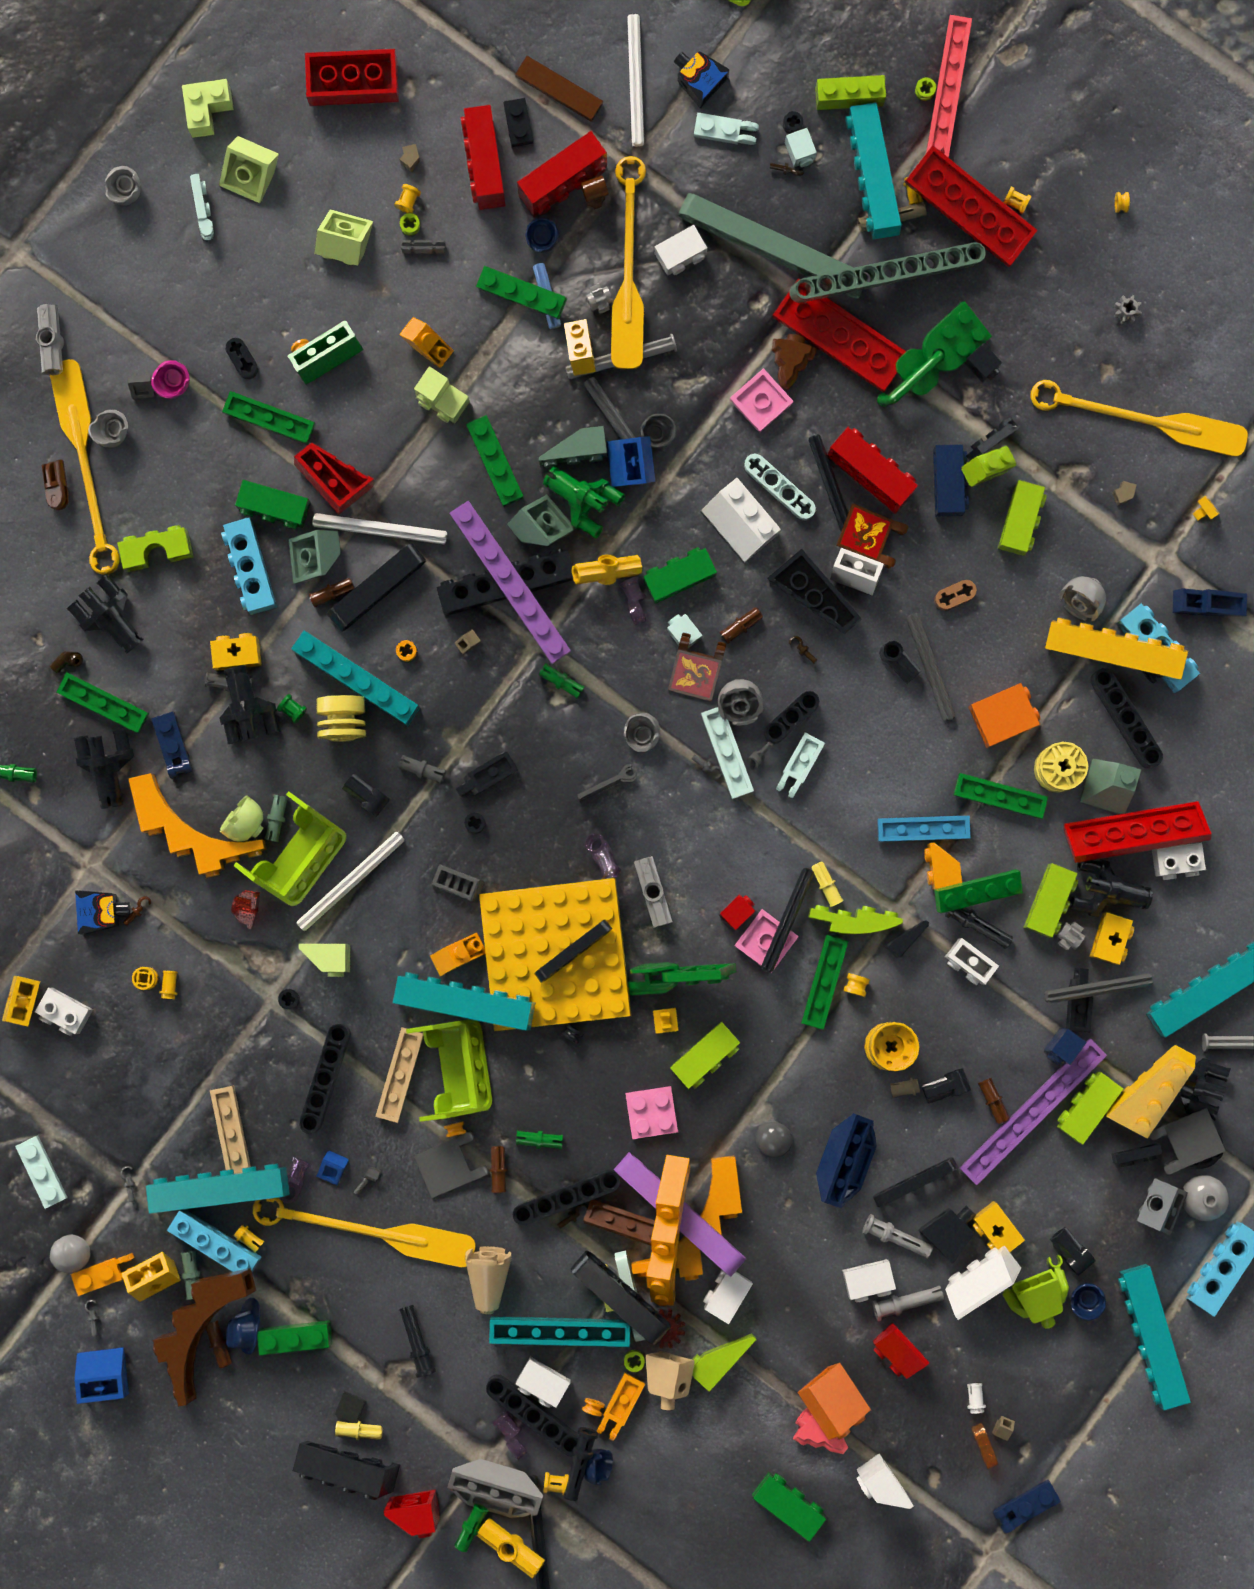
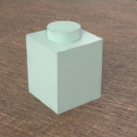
M805 128L786 135L785 145L793 166L800 165L805 167L812 164L817 152L808 129Z
M678 614L668 622L670 626L667 627V631L678 646L682 633L691 634L688 648L702 638V634L686 614L682 617Z

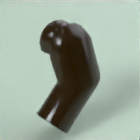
M64 651L49 667L58 674L65 666H80L83 663V656L78 652Z

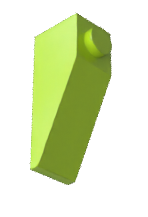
M751 1333L707 1350L700 1356L696 1354L692 1358V1360H695L692 1376L710 1392L756 1341V1337Z

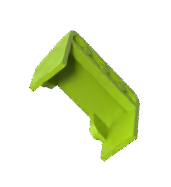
M288 791L286 795L299 804L293 815V821L300 827L274 864L263 860L258 862L251 871L237 862L234 864V867L290 906H296L302 902L344 845L346 833Z
M467 1019L406 1029L407 1034L423 1031L426 1045L430 1048H438L445 1093L437 1095L434 1100L435 1114L419 1117L420 1122L486 1111L491 1107L492 1094L481 1025L477 1020Z

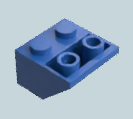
M650 436L606 441L612 487L656 482Z
M124 1347L77 1353L74 1380L77 1404L121 1399L129 1394Z

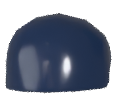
M547 218L533 220L527 226L525 232L527 244L537 252L551 251L559 240V230L556 224Z
M1090 1283L1077 1286L1071 1296L1073 1313L1080 1319L1088 1321L1099 1318L1106 1308V1298L1103 1290L1097 1285Z
M593 1449L594 1454L587 1462L584 1479L592 1485H601L600 1481H607L610 1477L613 1455L610 1450Z

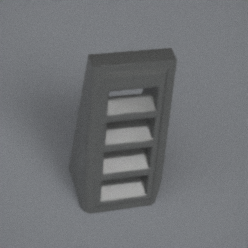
M439 864L431 885L469 901L477 902L485 882ZM446 872H448L449 875L447 877L445 885H442L441 883L444 878V875ZM456 875L457 879L455 881V884L453 888H450L453 878ZM466 879L462 892H460L459 889L462 881ZM472 882H474L470 894L468 895Z

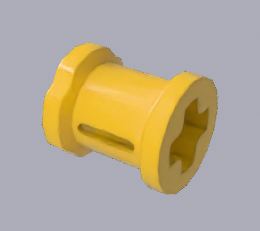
M403 184L402 194L394 206L402 212L413 213L414 209L412 207L416 198L420 197L421 191L411 185Z
M1011 186L1004 203L1019 210V213L1023 215L1031 195L1025 196L1015 191L1014 187Z
M546 1472L543 1493L556 1492L564 1495L569 1475L556 1476ZM550 1483H561L562 1485H551Z

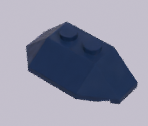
M853 1113L832 1129L816 1172L822 1202L842 1208L847 1201L852 1199L861 1190L877 1147L873 1120Z

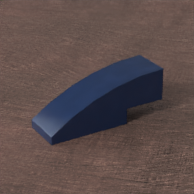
M1182 588L1174 590L1173 613L1245 617L1247 616V593L1210 589L1195 590Z

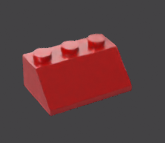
M436 1489L390 1497L384 1509V1516L411 1536L418 1535V1538L432 1536V1533L436 1532L440 1520Z

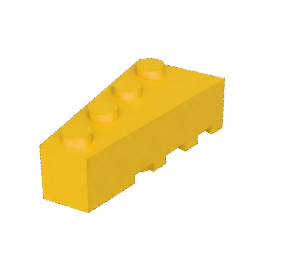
M1174 1045L1147 1072L1144 1071L1138 1077V1080L1122 1091V1094L1117 1097L1107 1111L1106 1117L1148 1139L1194 1071L1196 1056Z

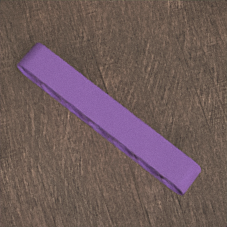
M628 1152L614 1168V1171L656 1209V1199L661 1180L633 1154ZM684 1202L680 1232L731 1277L744 1263L746 1258Z

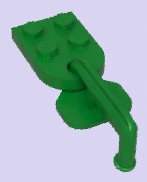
M965 301L956 306L928 332L924 338L922 350L909 349L897 360L896 371L903 379V382L889 395L882 393L878 396L877 403L880 406L885 407L896 404L910 390L916 395L927 394L937 385L939 371L946 372L958 368L966 361L967 357L992 337Z
M669 962L639 965L630 969V973H644L645 980L627 981L629 995L666 993L676 987L678 982H686V985L700 984V981L706 980L708 984L721 983V980L729 979V975L737 972L736 963L679 967V964ZM659 971H661L662 980H653V975H660Z

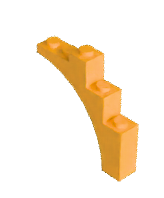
M149 773L129 778L141 832L153 836L161 834L162 829H164L169 851L171 854H177V857L191 854L190 850H193L200 875H206V878L220 875L219 871L225 870L224 860H226V864L240 861V856L257 857L262 855L261 851L267 850L264 840L230 842L210 838L194 830L183 822L170 808L160 791L154 774Z
M666 1155L656 1199V1219L651 1237L652 1253L646 1275L647 1288H650L651 1302L659 1306H674L678 1241L690 1174V1158Z
M735 1156L711 1158L712 1178L710 1190L703 1211L700 1214L720 1235L719 1216L723 1215L724 1219L737 1218V1213H742ZM684 1236L678 1242L676 1269L679 1268L680 1278L685 1277V1281L699 1279L698 1275H703L700 1249ZM650 1258L631 1262L632 1273L637 1274L638 1277H646Z

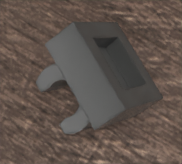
M145 372V375L137 376V373H133L132 376H128V386L132 399L155 397V391L151 385L152 378L149 372Z

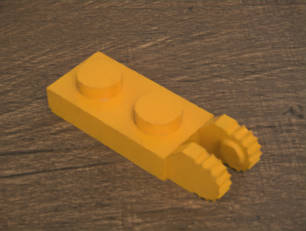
M133 1253L117 1259L114 1257L70 1274L77 1295L80 1296L123 1280L121 1274L123 1272H121L119 1264L132 1260L134 1258Z
M624 1372L596 1430L599 1434L605 1430L608 1420L611 1419L616 1424L609 1434V1439L615 1440L619 1430L625 1425L645 1383Z

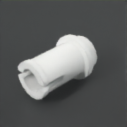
M982 1383L967 1384L970 1404L967 1408L970 1409V1413H984L986 1405L983 1404Z

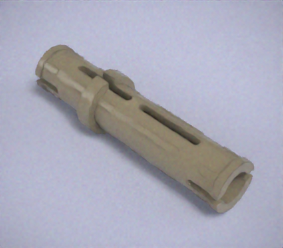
M924 202L898 208L900 221L927 215ZM868 216L858 218L860 232L867 230L866 218Z

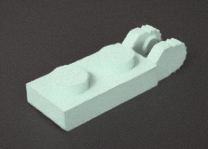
M697 113L694 137L737 145L738 143L754 145L756 144L755 137L745 134L739 135L740 130L758 131L759 124Z
M193 174L190 176L199 229L203 240L209 241L214 237L212 221L207 218L211 216L209 202L204 203L203 195L207 194L205 181H200L199 174Z
M805 732L785 767L784 774L776 790L781 791L786 784L788 776L796 780L788 795L793 798L800 784H803L825 743Z

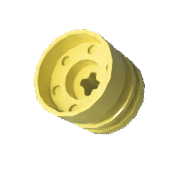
M340 695L316 699L317 714L327 716V720L317 722V726L328 728V730L318 731V738L344 742L366 737L365 730L355 729V727L366 725L365 721L355 719V715L365 713L364 697Z
M1059 742L1047 747L1040 752L1034 765L1035 777L1039 784L1046 790L1057 793L1068 791L1083 782L1088 771V761L1085 753L1080 747L1069 742ZM1064 761L1068 769L1061 771V767L1058 764Z

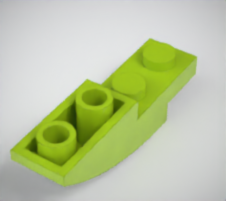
M816 905L815 909L810 908L808 918L830 922L828 932L840 934L878 932L903 923V919L898 918L899 913L885 911L884 914L875 913L876 908L862 906V910L856 909L855 917H851V912L838 910V914L829 912V907Z

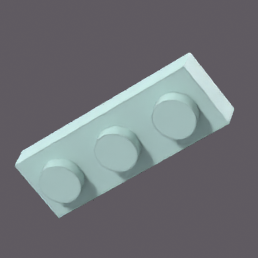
M35 1136L15 1146L45 1209L68 1198L39 1136Z

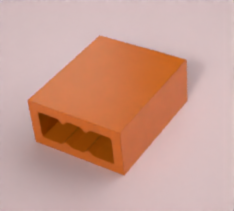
M1022 683L973 703L968 707L986 748L1040 725L1039 720L1041 718L1036 707L1032 708L1029 701L1031 699L1030 692L1026 686H1022Z
M841 1363L828 1366L797 1392L828 1440L836 1437L840 1440L846 1437L851 1432L849 1429L853 1425L861 1424L866 1419L865 1415L871 1410Z

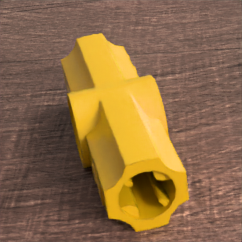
M601 555L598 561L579 563L572 566L573 581L576 585L591 582L611 585L616 582L617 578L642 574L641 559L638 555L620 558L612 555Z
M490 1518L485 1521L479 1529L478 1535H476L496 1550L501 1560L513 1563L532 1579L545 1562L542 1557L524 1545L523 1539L516 1534L511 1535ZM507 1544L513 1546L514 1552L508 1549Z

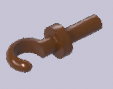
M143 896L139 898L137 908L133 907L131 909L133 912L123 921L126 926L137 915L139 917L142 915L140 912L143 910L141 906L143 900L147 899L149 905L151 904L149 897Z

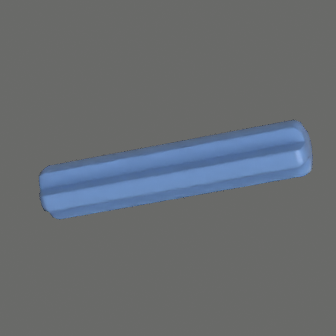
M539 263L534 265L533 270L537 285L552 291L545 264ZM546 315L550 329L561 326L560 319L558 320Z

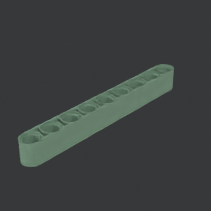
M687 194L678 213V216L683 220L806 277L853 268L695 194ZM863 272V279L867 282L869 277ZM841 277L842 284L849 287L848 279ZM820 281L821 284H824V285L827 286V284H826L825 282ZM863 290L846 293L845 295L858 299Z
M969 243L803 278L791 286L790 297L797 303H803L972 267L984 259L986 255L985 248L980 243ZM969 250L975 252V260L969 256ZM948 254L954 257V264L948 261ZM927 259H930V260L933 261V263H934V268H933V269H932V268H929V267L927 266V263H926V260H927ZM906 263H908V264H910V265L912 266V268H913V272H912V273H909V272L906 270V268H905V264H906ZM884 268H888L891 271V278L884 274ZM863 272L870 275V282H866L863 279ZM841 277L848 279L849 287L842 284ZM820 281L827 284V291H823L820 288ZM798 286H803L806 289V296L798 292Z

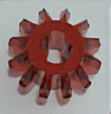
M662 1308L659 1309V1313L671 1324L672 1329L671 1332L668 1331V1334H665L660 1340L659 1348L664 1347V1342H668V1347L673 1348L671 1340L679 1344L681 1340L677 1335H685L684 1330L678 1329L685 1326V1322H677L681 1317L679 1313L671 1317L673 1310L670 1308L667 1315H664Z

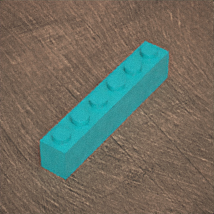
M877 103L851 106L849 116H846L847 130L851 129L852 132L850 147L851 150L856 152L854 167L860 173L858 187L864 193L862 207L863 211L868 213V218H866L867 231H871L873 239L900 235L901 221Z
M303 630L291 648L294 653L364 697L407 727L420 709L418 704L305 630Z
M1254 941L1246 946L1248 950L1241 954L1236 952L1229 956L1226 964L1222 966L1217 964L1207 970L1209 974L1201 978L1198 976L1188 982L1190 986L1183 991L1179 988L1169 994L1170 999L1162 1002L1160 1000L1149 1007L1151 1011L1146 1013L1160 1037L1166 1038L1254 982Z
M406 972L405 976L397 977L393 1003L526 1031L531 1030L536 1002H531L528 996L516 995V998L507 997V992L494 990V994L485 992L486 988L472 986V989L463 988V983L450 981L449 985L442 984L439 978L428 977L427 980L418 979L419 974Z
M277 1163L264 1165V1170H256V1166L242 1168L240 1173H234V1169L220 1171V1175L212 1176L211 1172L197 1174L198 1178L192 1179L189 1178V1175L176 1176V1181L167 1182V1177L153 1179V1184L146 1185L149 1213L284 1197L290 1195L287 1168H279Z
M1143 1264L1119 1271L1121 1278H1118V1284L1121 1291L1126 1293L1127 1301H1124L1127 1313L1129 1315L1132 1314L1134 1320L1131 1327L1134 1336L1139 1337L1141 1346H1138V1351L1141 1359H1145L1148 1367L1145 1369V1374L1148 1382L1153 1384L1154 1391L1151 1394L1155 1405H1159L1163 1410L1191 1403L1151 1267Z
M491 1316L489 1344L630 1347V1325L624 1319Z

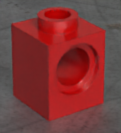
M739 894L719 915L736 930L755 912L752 908L755 904L747 895L742 897Z

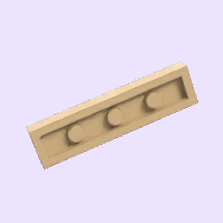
M401 1027L375 1116L396 1123L400 1119L423 1040V1033L407 1034V1028Z
M233 1085L210 1090L225 1168L226 1170L234 1169V1173H240L242 1168L251 1166L235 1087Z

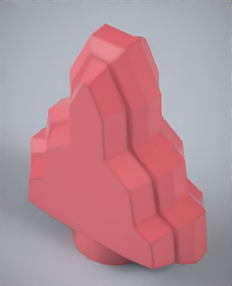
M808 1408L796 1420L799 1429L794 1435L793 1440L801 1445L810 1444L815 1448L824 1446L830 1452L844 1454L848 1449L844 1438L840 1440L838 1437L830 1440L827 1439Z

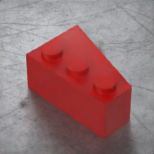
M312 442L294 456L295 467L338 515L373 488L374 479L355 470L353 466L343 463L336 456Z

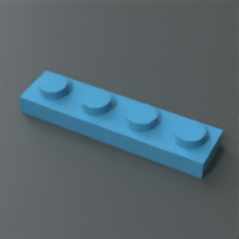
M970 816L877 819L878 842L971 838Z

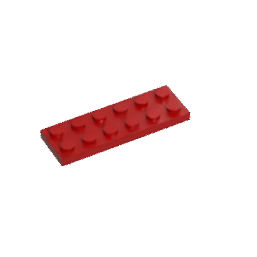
M934 145L930 147L904 181L906 185L1008 267L1012 265L1037 232L1036 228Z
M798 286V292L806 296V289L803 286ZM789 291L772 316L883 393L897 374V360L906 352L828 298L797 303L791 299Z
M1199 801L1064 824V832L1075 863L1209 841L1212 835Z

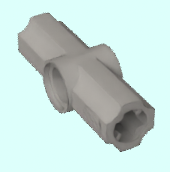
M43 304L37 308L39 330L36 334V340L40 345L42 373L45 375H59L63 372L61 349L64 346V339L60 335L58 306Z
M653 856L635 861L634 865L653 928L672 923L673 921ZM650 886L659 888L660 894L657 898H650L647 895L646 891Z

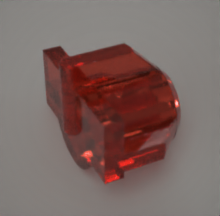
M245 890L234 897L231 912L239 923L247 924V928L252 929L259 911L260 892Z

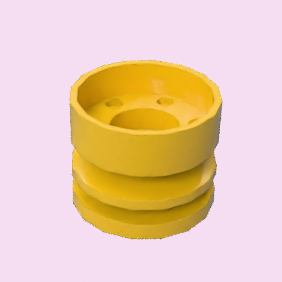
M886 1022L878 1024L870 1030L865 1039L864 1049L866 1057L875 1067L887 1071H900L908 1068L916 1060L919 1052V1042L916 1034L910 1027L902 1023ZM886 1042H893V1051H886Z

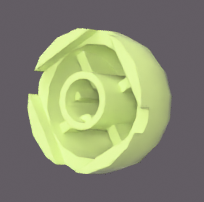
M245 796L237 804L238 807L234 812H230L220 828V832L223 835L237 842L246 841L251 836L256 838L263 830L261 826L263 821L261 807L249 796Z

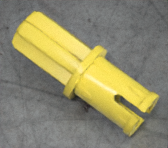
M824 862L813 865L812 871H814V875L821 886L819 890H823L830 907L841 903L843 899L834 884L836 881L832 880Z
M337 1421L335 1435L338 1437L356 1438V1440L360 1438L380 1440L382 1438V1426L362 1424L361 1421H358V1423Z

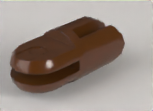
M61 459L42 464L47 504L54 510H63L69 503L64 461Z

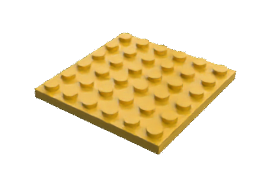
M616 878L479 894L490 993L494 994V990L507 992V997L516 998V995L530 997L531 1002H536L531 1027L631 1016ZM605 919L613 928L609 933L543 983L538 980L534 974L537 970ZM493 1024L494 1031L516 1029Z

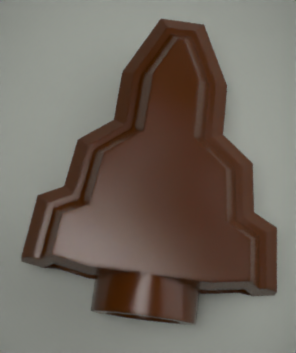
M788 334L787 339H773L771 351L775 353L774 363L779 367L778 381L780 387L784 390H789L797 380L798 372L806 369L808 361L814 359L817 348L805 344V338L800 335Z

